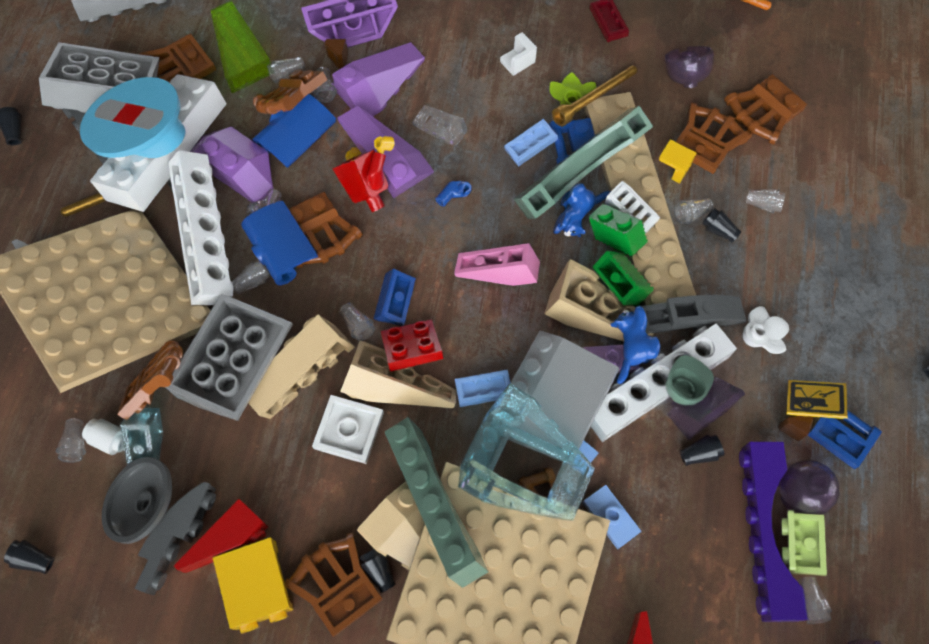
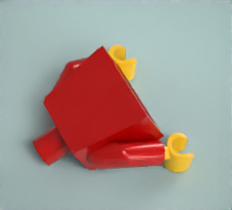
M377 137L374 140V147L377 149V152L373 149L362 154L357 147H352L345 155L347 161L332 168L354 203L366 200L371 212H375L385 206L379 193L388 189L389 186L383 172L386 158L384 151H391L393 149V137Z

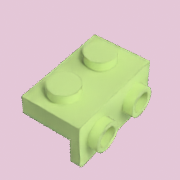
M788 510L787 518L781 519L782 535L788 536V547H782V561L785 565H788L789 572L792 574L826 576L824 515L794 513V510Z

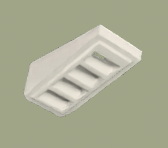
M623 181L606 198L605 204L631 216H633L632 214L637 209L640 212L635 216L636 218L641 220L644 216L648 217L643 223L646 233L660 219L654 210ZM630 203L631 206L626 209L625 206Z

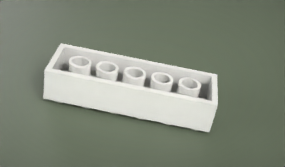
M178 74L170 81L180 100L178 118L186 131L182 143L171 153L158 158H147L135 154L119 158H108L90 180L106 201L142 212L145 211L170 178L168 162L178 151L190 152L225 107L226 102L214 82Z

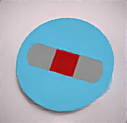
M155 77L137 78L121 83L105 92L89 107L80 125L81 139L91 151L103 157L119 158L133 154L147 158L165 156L174 151L185 137V127L178 118L180 112L178 94L173 85L168 81Z

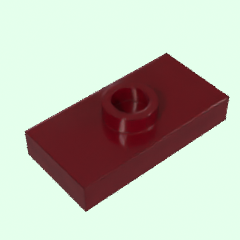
M598 0L590 3L589 9L607 42L629 35V29L613 0Z

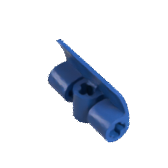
M308 94L291 111L284 112L280 110L276 114H272L269 120L270 123L252 140L267 150L269 154L272 153L288 168L336 122V118L324 105Z
M283 201L267 205L250 214L242 221L241 226L253 245L251 247L253 253L266 266L277 285H285L291 282L297 274L294 267L318 257V254Z

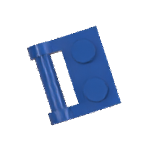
M590 118L572 120L563 127L558 126L554 121L549 123V126L558 135V140L554 142L558 155L556 159L557 164L569 156L567 155L562 133L568 134L572 153L595 136Z
M848 410V418L842 420L862 433L864 439L835 418L819 417L810 429L808 436L853 469L861 465L882 433L876 426L871 427Z

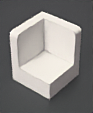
M522 32L515 36L514 49L501 56L500 62L514 76L535 63L537 47Z

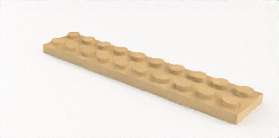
M631 92L599 97L584 108L587 118L591 119L594 134L596 135L625 111L634 108L635 104ZM643 134L601 165L609 191H612L621 181L625 182L660 217L658 222L645 234L647 236L646 239H648L647 243L633 256H629L631 264L634 265V268H638L637 272H641L644 279H647V283H650V287H653L651 294L642 302L643 306L665 303L668 298L693 296L696 293L650 150ZM628 203L625 208L628 209L631 204ZM636 209L632 215L635 217L640 211ZM644 216L641 219L643 220L642 224L648 219V217Z

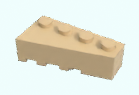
M317 315L310 318L303 325V330L296 336L288 339L283 349L274 357L251 397L249 405L259 416L271 419L298 396L297 389L310 386L317 380V372L326 367L331 368L338 362L336 357L342 351L346 350L349 353L355 346L334 324L322 316Z

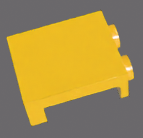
M271 537L213 557L229 627L233 630L240 629V633H246L259 628L258 623L269 619L270 623L288 617L287 612L294 610L293 604L290 603L278 561L277 553L279 551L277 543Z

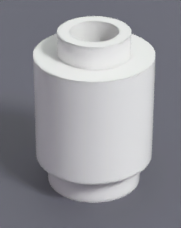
M104 419L90 420L82 432V437L86 440L87 444L110 455L123 451L128 443L127 431Z

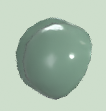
M684 355L680 356L672 366L666 378L665 387L668 395L674 402L682 405H695L708 394L713 384L714 376L712 371L701 361Z

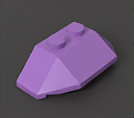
M328 0L302 7L301 10L310 34L323 42L326 39H346L348 48L382 38L398 6L396 0Z
M233 127L202 135L190 151L207 154L209 165L212 167V175L256 206L273 190L268 151Z

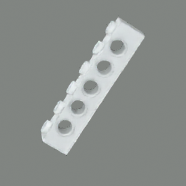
M178 151L168 162L191 305H215L221 294L229 297L233 296V283L229 277V260L224 249L225 238L221 232V215L217 210L216 189L213 187L212 167L209 165L207 154Z
M717 323L710 328L706 326L700 328L693 334L694 338L689 342H686L685 339L680 341L672 348L673 352L669 355L660 354L651 361L652 366L646 370L643 367L637 369L629 376L631 379L626 383H616L610 387L609 394L606 395L591 425V428L601 442H604L670 398L665 387L666 378L674 362L680 356L688 355L694 357L712 370L735 352L737 348ZM695 348L703 350L706 356L699 355ZM652 376L661 377L664 384H657ZM631 390H638L643 398H634ZM608 405H618L621 413L611 412Z

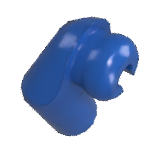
M467 181L449 182L435 200L440 206L445 207L451 198L468 196L472 191V186Z

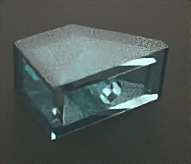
M144 408L139 414L134 412L128 420L124 419L120 424L127 465L144 457L160 460L163 436L160 408Z

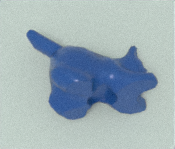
M584 184L574 185L562 197L560 205L564 206L565 210L563 213H560L553 233L558 234L563 230L565 236L581 237V234H586V230L582 227V219L595 205L605 200L611 191H604L595 196L592 191L585 188Z
M637 306L633 312L629 310L623 311L610 324L611 327L620 329L624 338V360L617 379L618 384H622L627 379L631 366H637L641 363L647 364L650 359H655L660 352V342L657 337L649 336L646 333L647 317L642 306Z

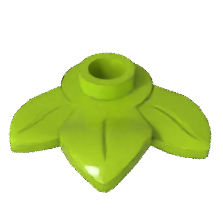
M571 72L564 78L562 84L550 82L549 90L552 97L560 101V105L572 104L571 102L577 101L597 87L595 82H588L582 85L576 75Z

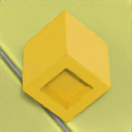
M670 139L661 153L659 161L675 168L671 180L680 184L697 153Z

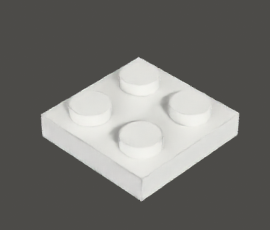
M330 395L312 445L313 449L367 464L384 414L383 410Z

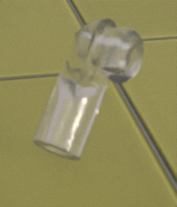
M270 189L266 199L248 204L247 213L250 215L267 205L278 202L282 194L276 189Z

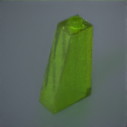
M229 1L210 10L224 76L231 93L237 92L274 74L269 57L233 2Z

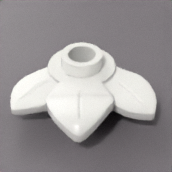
M763 306L753 309L748 314L749 323L744 327L742 334L745 343L751 347L762 346L772 354L785 352L787 349L781 339L789 332L788 323L780 317H770Z

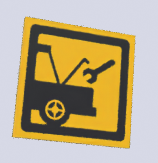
M788 380L787 414L840 419L848 418L846 383Z

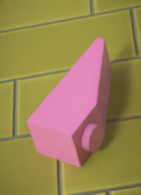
M529 243L458 253L454 274L456 277L511 286L537 283L540 261Z

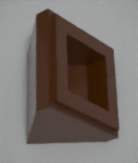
M326 39L327 57L339 69L343 68L348 57L346 39Z
M790 416L779 423L778 428L799 442L809 434L814 417Z

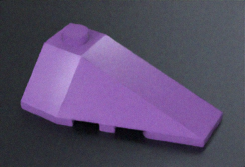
M410 42L353 61L332 74L335 90L350 109L358 105L371 116H375L387 106V101L393 94L396 95L398 93L399 87L414 74L424 62L425 57Z
M358 105L337 118L362 154L373 149L377 152V149L374 147V140L377 137L389 136L394 138L393 149L391 151H384L386 158L383 166V172L389 185L387 190L393 198L434 173L420 151Z

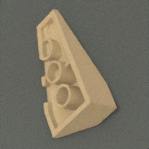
M570 259L550 293L545 315L570 327L624 341L621 330L611 327L610 324L623 311L629 310L633 312L635 307L623 306L613 292L597 280L599 276L594 271Z
M361 340L340 391L351 398L369 402L454 408L457 391L431 375L421 376L413 369L414 366L390 372L385 349Z
M404 482L389 494L358 527L357 531L378 553L385 557L388 554L402 562L401 566L409 570L425 523L407 482Z

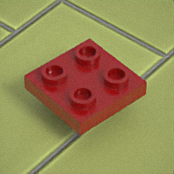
M432 319L380 331L390 372L443 359L442 349Z

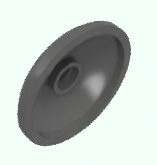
M152 457L137 459L127 465L114 479L108 489L102 508L103 529L111 540L122 544L137 542L151 533L161 522L167 512L172 496L171 474L163 462Z

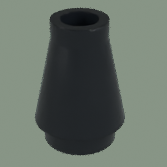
M14 107L0 108V129L6 144L11 146L21 144L22 115Z
M714 208L702 222L706 226L705 230L731 243L742 232L722 209L719 211Z
M707 434L685 449L679 450L685 466L719 461V457L724 456V450L717 435L709 436Z
M15 540L5 553L4 563L9 564V568L47 574L55 558L26 540Z
M373 549L359 557L362 562L360 566L378 587L380 593L396 585L387 555L385 557Z

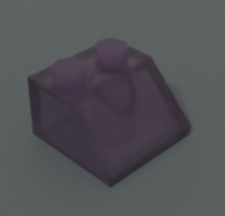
M714 377L713 384L702 401L695 405H682L673 401L671 403L673 408L667 415L689 441L729 411L745 393L742 389Z

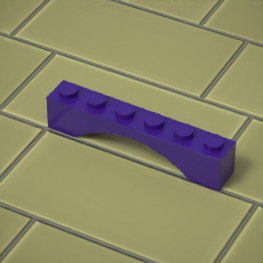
M749 442L741 448L739 463L741 467H744L745 478L742 481V490L744 495H747L748 500L745 515L747 523L751 526L752 536L749 537V549L754 554L755 560L752 576L754 583L758 585L759 596L756 598V609L758 614L761 615L762 622L806 621L808 617L804 588L794 579L782 561L772 530L771 511L774 494L780 480L787 471L784 442Z

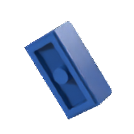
M396 269L387 272L384 276L374 319L403 326L416 278Z

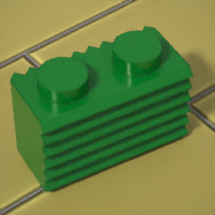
M602 204L589 215L595 239L603 242V244L610 245V247H614L618 251L621 250L622 253L625 252V255L633 256L648 241L644 231L645 228H643L644 224H642L643 220L607 204Z
M606 251L593 265L595 272L623 306L637 307L653 291V287H650L647 279H644L641 272H637L638 268H634V265L631 264V261H628V257H625L623 253Z

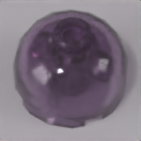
M690 46L687 47V51L681 53L679 49L672 50L665 54L667 74L671 80L678 84H683L685 88L696 87L698 82L705 80L710 75L714 64V52L711 50V47Z
M802 460L787 467L786 473L778 484L782 495L780 496L782 503L788 510H794V513L824 515L836 505L840 496V485L834 472L827 465L815 460Z

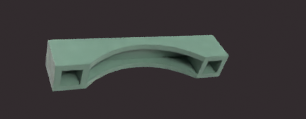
M640 106L628 109L516 196L514 201L527 219L538 218L578 181L611 156L636 141L650 130L653 125Z
M409 417L405 418L386 430L385 435L448 577L463 588L489 571L476 544L463 525L443 487L433 461L432 451L423 432Z

